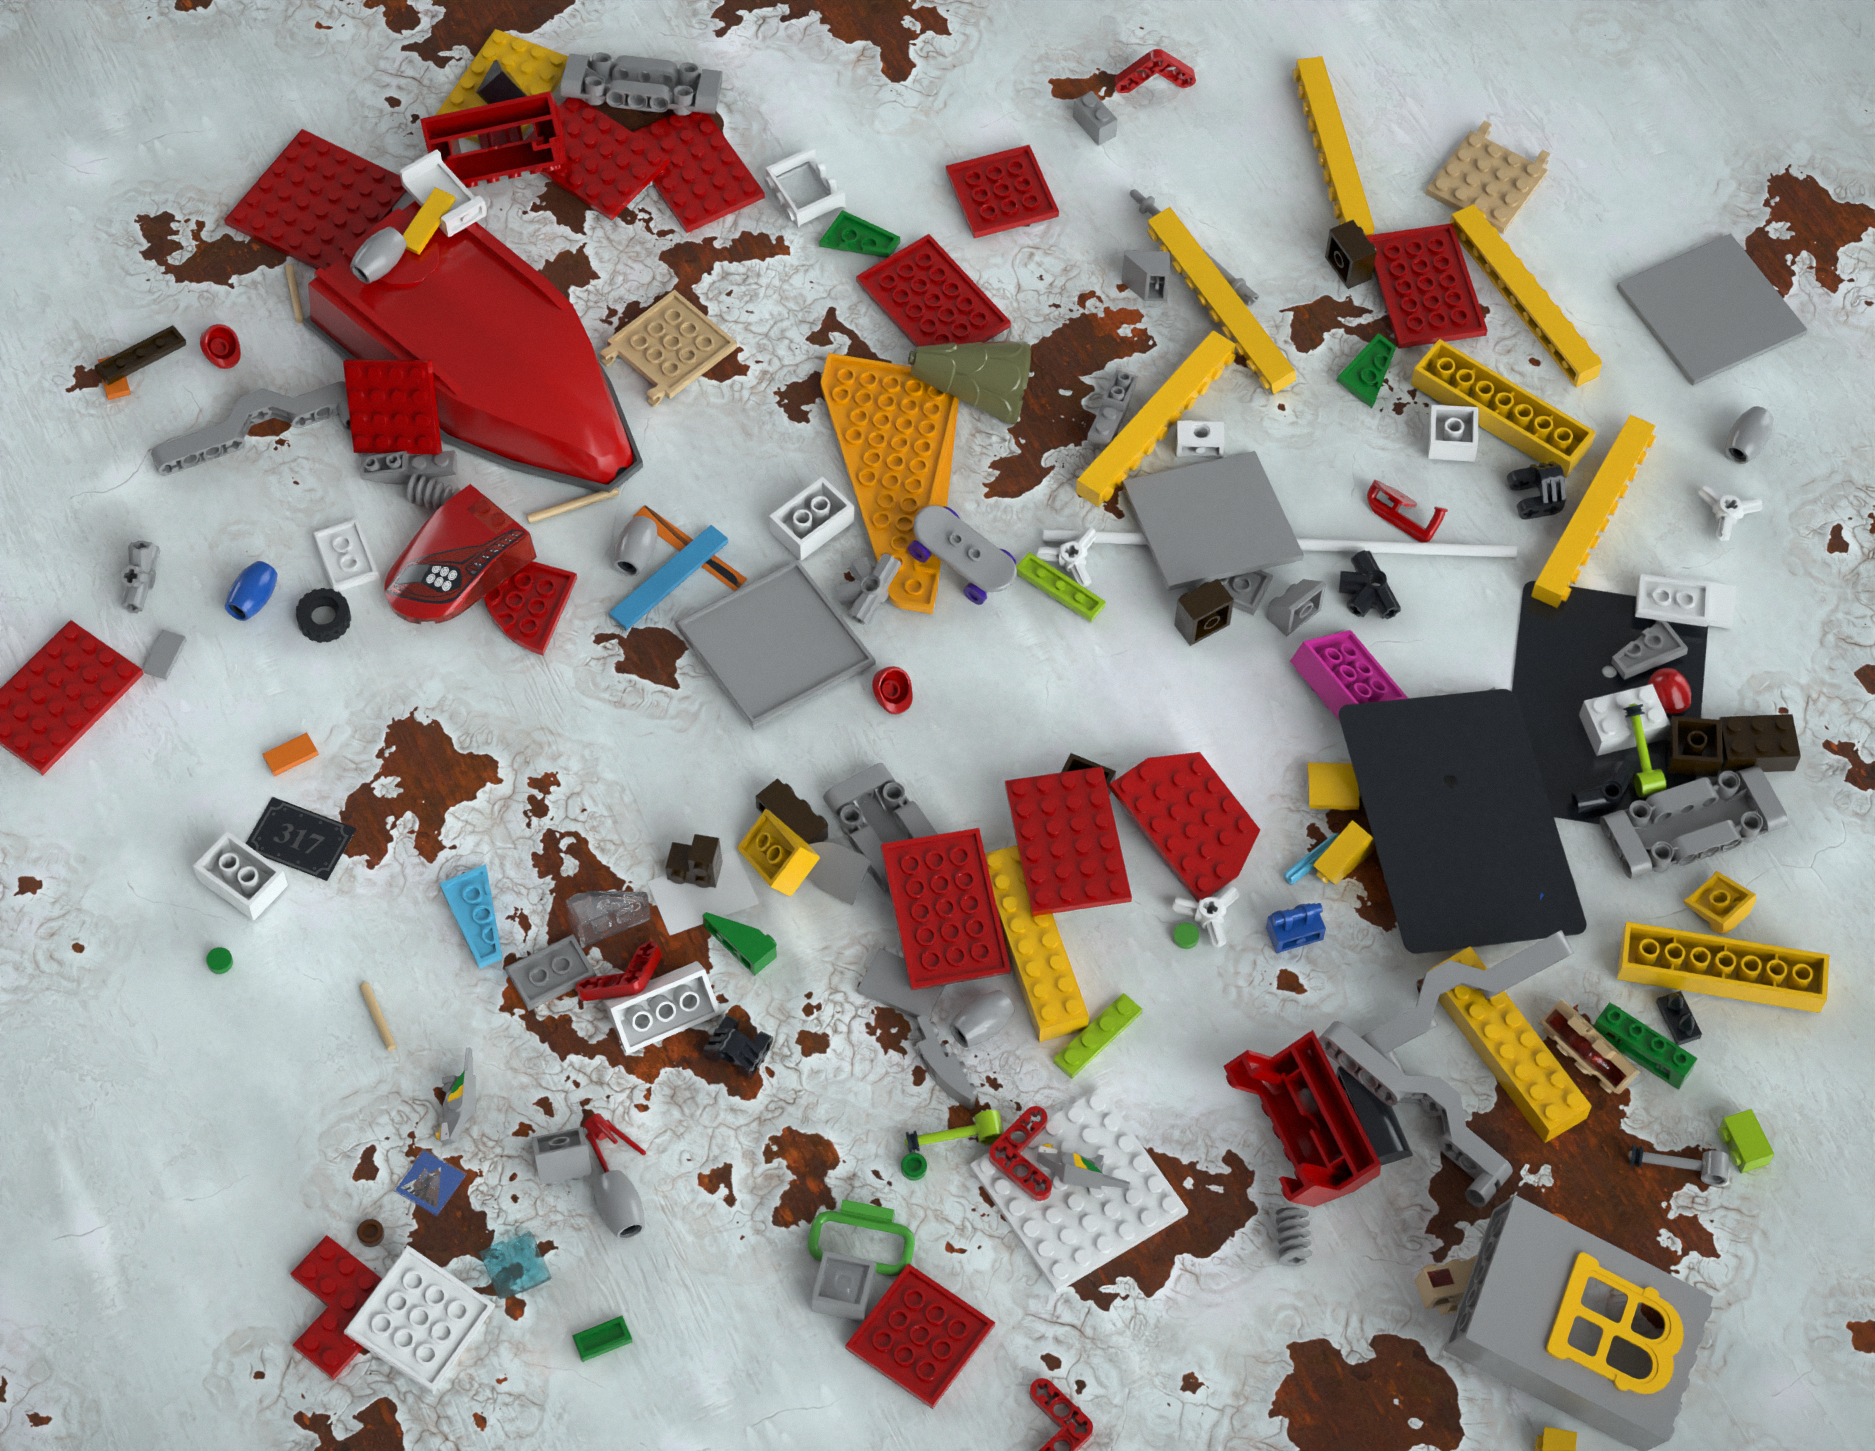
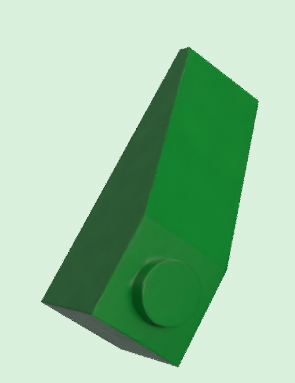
M707 912L702 915L703 927L754 976L777 958V944L769 934L764 935L759 929Z

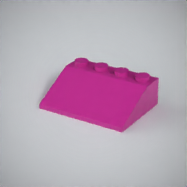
M1351 630L1303 641L1290 660L1297 672L1302 675L1311 686V689L1316 692L1338 720L1339 710L1345 705L1409 699Z

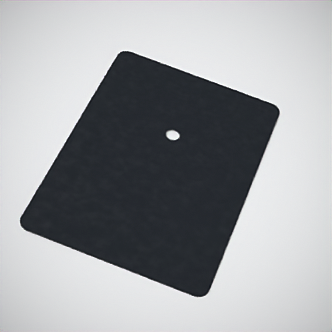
M1530 581L1524 585L1512 692L1517 697L1553 816L1555 818L1600 824L1601 816L1628 809L1634 801H1646L1650 796L1640 798L1637 795L1633 777L1616 809L1612 811L1597 809L1579 814L1574 811L1571 798L1572 792L1601 786L1608 778L1617 761H1626L1632 764L1636 773L1642 772L1637 746L1596 756L1579 717L1584 701L1646 686L1650 677L1656 671L1663 668H1672L1684 675L1691 689V704L1683 712L1676 714L1666 713L1669 722L1672 716L1701 718L1708 626L1667 621L1687 646L1686 655L1625 680L1617 670L1616 675L1609 678L1602 673V669L1605 666L1614 667L1612 665V657L1631 641L1637 640L1645 629H1650L1655 625L1656 620L1635 617L1636 596L1569 586L1571 592L1566 602L1562 600L1558 608H1555L1531 597L1536 581ZM1667 735L1664 740L1647 744L1652 770H1662L1666 781V790L1696 780V775L1667 773Z
M1496 689L1350 704L1340 708L1338 713L1402 941L1404 947L1409 952L1422 954L1463 949L1470 946L1472 948L1545 939L1561 930L1565 936L1578 935L1585 931L1587 923L1517 697L1512 691ZM1446 775H1452L1456 778L1457 785L1455 787H1448L1444 784L1443 778Z

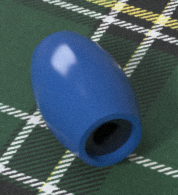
M256 561L245 568L235 579L228 591L225 601L226 611L240 621H246L256 615L266 605L275 589L278 577L276 570L263 561Z

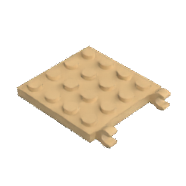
M1484 120L1477 133L1473 131L1468 133L1428 186L1426 195L1457 211L1475 204L1479 211L1485 214L1491 226H1494L1498 232L1504 234L1546 177L1548 169L1545 167L1548 164L1547 158L1550 156V153L1542 150L1534 163L1487 139L1491 133L1489 129L1492 127V124Z
M673 290L607 340L608 347L600 352V355L603 357L600 362L608 367L619 355L655 386L647 392V396L650 397L647 402L652 407H656L664 396L671 399L737 348V342L676 290Z

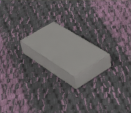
M163 630L143 668L144 673L167 680L187 641L186 637Z

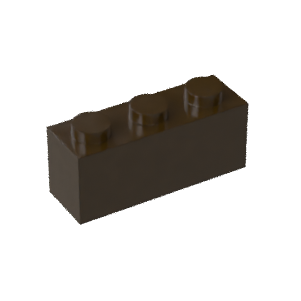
M777 778L755 796L756 808L761 813L765 809L769 810L806 843L824 842L828 838L827 821L821 815L817 816L807 801L804 799L800 800L795 795L792 787L787 783L783 784Z

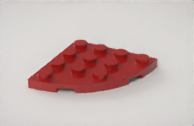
M487 549L486 554L490 555L489 557L495 555L493 552H488L489 549ZM503 553L481 576L482 594L486 608L494 623L509 639L531 652L544 656L576 583L577 573Z

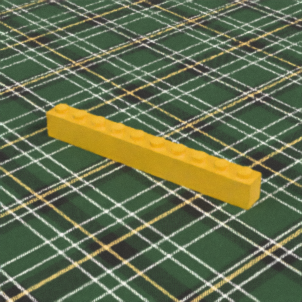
M1323 56L1297 59L1296 69H1293V80L1298 83V97L1303 100L1304 115L1308 116V130L1310 133H1313V147L1315 150H1318V163L1320 167L1323 166L1324 170L1323 180L1329 186L1328 196L1329 200L1334 203V217L1339 219V225L1354 220L1357 226L1363 229L1365 236L1373 235L1375 226Z
M1475 204L1451 214L1450 223H1453L1458 241L1573 385L1578 387L1599 377L1602 366L1599 355L1591 350L1586 339L1581 337L1575 330L1573 323L1566 319L1562 314L1561 308L1555 305L1550 299L1548 292L1541 288L1535 276L1529 273L1522 260L1512 252L1510 245L1504 242L1497 229L1487 221L1485 214L1479 211Z
M1168 207L1147 220L1149 227L1147 233L1153 242L1157 241L1159 243L1160 251L1170 252L1171 264L1177 274L1181 273L1185 278L1184 282L1190 291L1194 290L1197 293L1196 298L1202 307L1206 306L1209 309L1208 313L1213 322H1219L1225 338H1231L1236 344V352L1239 356L1244 355L1247 359L1246 364L1252 373L1256 372L1259 375V381L1265 390L1269 388L1274 395L1295 382V369L1172 208Z
M1213 330L1077 479L1076 494L1097 507L1104 501L1107 502L1112 497L1115 488L1118 485L1122 486V482L1127 479L1128 474L1139 467L1142 458L1145 455L1149 456L1154 450L1155 444L1167 436L1170 427L1177 425V421L1181 420L1182 414L1194 406L1198 396H1203L1208 390L1209 384L1220 377L1225 366H1230L1236 357V354H1234L1236 344Z
M1630 414L1535 582L1531 597L1555 608H1558L1562 600L1566 602L1571 592L1569 586L1571 583L1576 584L1581 574L1579 568L1586 566L1591 556L1588 553L1589 550H1595L1600 540L1599 532H1605L1610 522L1607 519L1608 516H1614L1619 506L1618 498H1624L1629 487L1626 485L1627 482H1633L1637 474V464H1643L1647 452H1645L1646 448H1652L1656 436L1653 435L1656 425Z

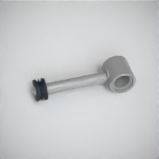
M1632 1145L1631 1151L1628 1153L1630 1166H1633V1164L1636 1166L1637 1164V1167H1641L1642 1162L1697 1170L1701 1171V1180L1706 1184L1724 1185L1728 1182L1729 1155L1722 1151H1706L1703 1153L1702 1161L1643 1152V1146H1640V1148L1637 1146L1636 1148L1635 1145Z

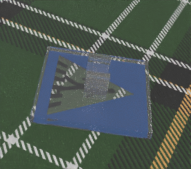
M423 1148L393 1191L438 1216L467 1173Z

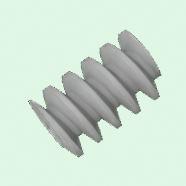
M415 473L410 478L408 484L407 499L412 504L417 503L421 507L425 505L427 509L434 508L436 511L450 498L460 492V488L457 487L454 493H452V485H448L443 490V482H439L437 487H435L434 479H431L426 484L427 478L422 476L418 481V474Z
M1296 1207L1281 1208L1275 1212L1278 1225L1277 1233L1279 1235L1277 1242L1280 1245L1278 1247L1280 1254L1279 1262L1285 1266H1301L1306 1263L1305 1258L1312 1256L1310 1249H1304L1311 1246V1241L1303 1239L1311 1234L1308 1229H1303L1310 1225V1221L1302 1219L1309 1215V1211Z

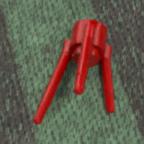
M596 1113L586 1120L584 1128L588 1133L585 1137L591 1143L605 1173L609 1172V1169L596 1139L602 1141L608 1138L614 1144H617L618 1140L611 1131L641 1155H646L644 1149L617 1129L609 1120H605L600 1113Z

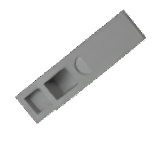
M1116 370L1103 397L1102 406L1088 433L1087 441L1107 447L1117 436L1134 393L1138 376Z
M455 450L444 451L438 455L421 454L409 456L407 451L365 456L361 458L360 477L361 479L373 482L409 484L410 478L416 473L418 474V481L422 476H425L427 478L426 484L431 479H434L435 483H437V477L456 475L457 454Z
M926 1014L917 1017L916 1028L922 1040L917 1042V1055L922 1065L935 1083L948 1096L967 1109H974L975 1098H978V1094L974 1084H969L966 1078L968 1072L964 1062H959L956 1054L948 1056L945 1044H940L937 1039L939 1033L934 1021L930 1022Z

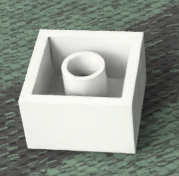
M1431 405L1428 459L1475 462L1478 448V407Z

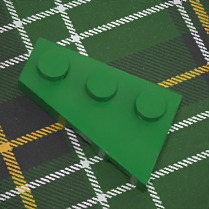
M842 210L819 241V247L888 258L900 244V237Z
M1378 333L1342 371L1336 381L1370 408H1373L1396 346Z

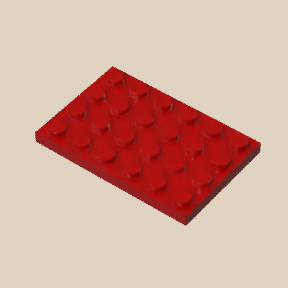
M568 97L558 106L564 134L566 163L561 164V169L544 172L543 168V172L540 174L612 221L671 160L670 156L584 100ZM533 131L526 139L536 138L535 132Z
M691 112L689 115H678L675 113L633 132L670 156L671 162L652 180V183L686 234L765 198L763 189L708 113Z
M1453 223L1366 236L1368 241L1373 243L1377 250L1373 270L1398 349L1434 344L1439 339L1447 342L1487 336L1488 329Z
M930 234L856 276V282L915 347L954 342L956 345L975 342L985 343L1011 327V321Z
M70 620L0 688V746L43 776L144 675L143 670Z
M1103 767L1005 781V790L1032 917L1132 901Z
M974 828L881 844L880 849L910 990L1010 974V964L980 829Z

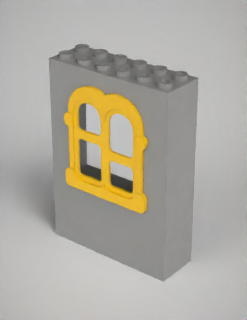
M1514 1195L1492 1212L1444 1351L1639 1451H1648L1664 1442H1668L1674 1434L1675 1427L1673 1423L1675 1417L1678 1416L1682 1409V1402L1680 1401L1690 1383V1378H1688L1690 1369L1693 1368L1698 1356L1695 1353L1705 1335L1703 1330L1705 1321L1709 1319L1712 1313L1711 1302L1713 1296ZM1589 1277H1593L1627 1296V1302L1619 1323L1613 1322L1581 1304V1298ZM1641 1302L1648 1305L1662 1316L1665 1324L1664 1332L1658 1339L1651 1340L1632 1331L1631 1323L1638 1303ZM1576 1316L1602 1329V1336L1595 1356H1589L1568 1344V1337ZM1614 1336H1618L1647 1352L1652 1363V1369L1648 1377L1645 1379L1632 1378L1606 1363V1357Z

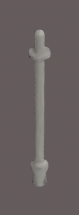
M1136 189L1130 191V196L1140 204V213L1145 214L1149 212L1154 217L1161 212L1154 206V197L1149 196L1145 198ZM1204 250L1237 295L1248 306H1252L1256 302L1253 298L1258 300L1259 295L1246 285V281L1243 278L1236 279Z

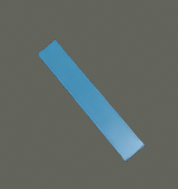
M710 525L609 612L610 618L627 631L728 543V538L714 526Z

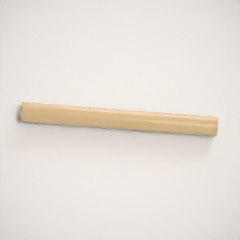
M617 487L610 493L599 491L527 514V520L529 524L618 496L619 492Z

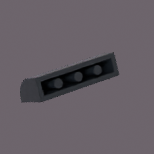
M1339 1066L1336 1076L1381 1166L1413 1156L1392 1106L1381 1101L1344 1068Z

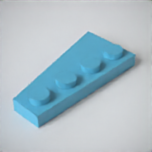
M486 864L439 883L479 969L502 960Z

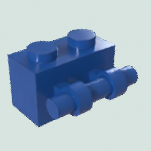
M1321 903L1300 904L1292 910H1280L1268 916L1266 930L1276 954L1324 939L1326 927L1320 915L1323 912Z

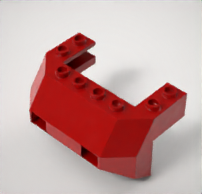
M551 91L420 119L427 152L431 153L438 150L441 153V159L466 188L478 186V181L486 180L487 184L500 181L499 177L508 175V179L522 177L521 172L529 171L530 175L543 172V168L544 172L561 169V164L566 163L563 128L558 106ZM533 123L536 138L524 140L521 125ZM478 135L481 149L461 153L458 139Z
M1313 1030L1273 1057L1246 1050L1223 1066L1227 1073L1226 1080L1232 1088L1259 1095L1262 1101V1110L1270 1117L1274 1125L1272 1130L1276 1137L1281 1140L1284 1146L1283 1152L1295 1168L1294 1174L1296 1179L1285 1176L1279 1178L1282 1185L1281 1192L1288 1201L1316 1207L1355 1192L1380 1175L1381 1163Z

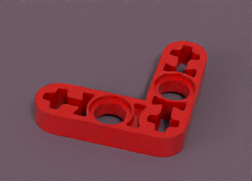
M1153 49L1117 74L1114 78V83L1118 93H1129L1157 73L1181 88H1188L1196 82L1195 72L1193 68L1164 50ZM1170 67H1176L1173 70H1166ZM1138 70H1145L1144 72L1136 73Z
M649 941L639 946L625 973L589 977L578 982L575 989L580 1000H601L632 996L642 992L662 957L657 942Z
M1040 1106L1028 1108L992 1144L989 1150L990 1163L1036 1201H1044L1049 1198L1052 1182L1048 1176L1020 1153L1047 1125V1112ZM1031 1116H1040V1123L1038 1121H1035L1030 1126L1029 1131L1027 1126L1031 1123ZM1022 1132L1026 1138L1022 1142H1015L1011 1139L1012 1133ZM996 1151L999 1153L1005 1151V1158L1002 1156L996 1158ZM1016 1166L1026 1167L1028 1173L1023 1177L1016 1176L1013 1173V1169ZM1034 1183L1038 1186L1044 1184L1045 1191L1041 1189L1038 1192L1035 1191L1036 1185Z
M1045 1378L1033 1381L1030 1387V1399L1061 1429L1039 1451H1055L1054 1445L1058 1441L1066 1442L1069 1445V1451H1078L1092 1436V1421L1051 1381ZM1037 1388L1041 1390L1047 1388V1396L1052 1400L1049 1406H1047L1049 1399L1045 1395L1037 1396ZM1058 1404H1063L1068 1407L1069 1413L1064 1417L1057 1416L1054 1413V1407ZM1074 1414L1076 1415L1074 1422L1080 1427L1086 1426L1085 1434L1083 1432L1078 1434L1075 1432L1076 1426L1070 1421Z

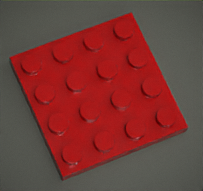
M1030 144L946 166L945 172L974 239L1059 217L1058 207Z
M347 359L343 361L354 453L387 454L407 451V454L438 455L442 453L432 360Z
M908 1263L847 1342L845 1349L933 1409L993 1330L995 1322Z

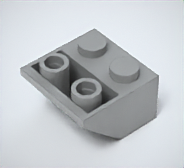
M1124 251L1122 283L1144 301L1167 302L1170 279V252Z

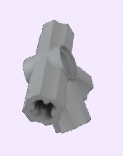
M147 541L130 543L128 546L129 565L124 570H121L120 579L123 580L126 586L121 606L130 613H138L143 610L148 590L152 589L155 584V567L160 554V548Z
M885 553L882 554L875 568L872 567L866 557H858L852 561L849 570L856 581L840 583L837 586V594L841 605L853 604L847 614L851 619L862 625L868 623L878 604L883 603L888 598V587L902 565L899 560Z

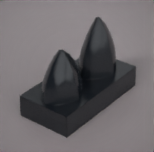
M1681 991L1657 998L1656 1004L1676 1045L1679 1046L1701 1038L1702 1033Z

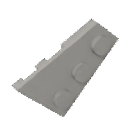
M1656 620L1655 625L1650 629H1645L1637 640L1631 641L1612 657V665L1625 680L1686 655L1688 648L1667 621Z

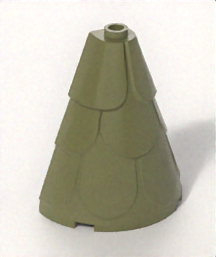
M954 342L919 346L914 351H910L908 364L911 365V375L945 394L949 393L967 404L987 412L1005 423L1016 425L1023 405V400L1021 399L1024 395V389L1027 388L1031 348L1028 342H975L958 345Z

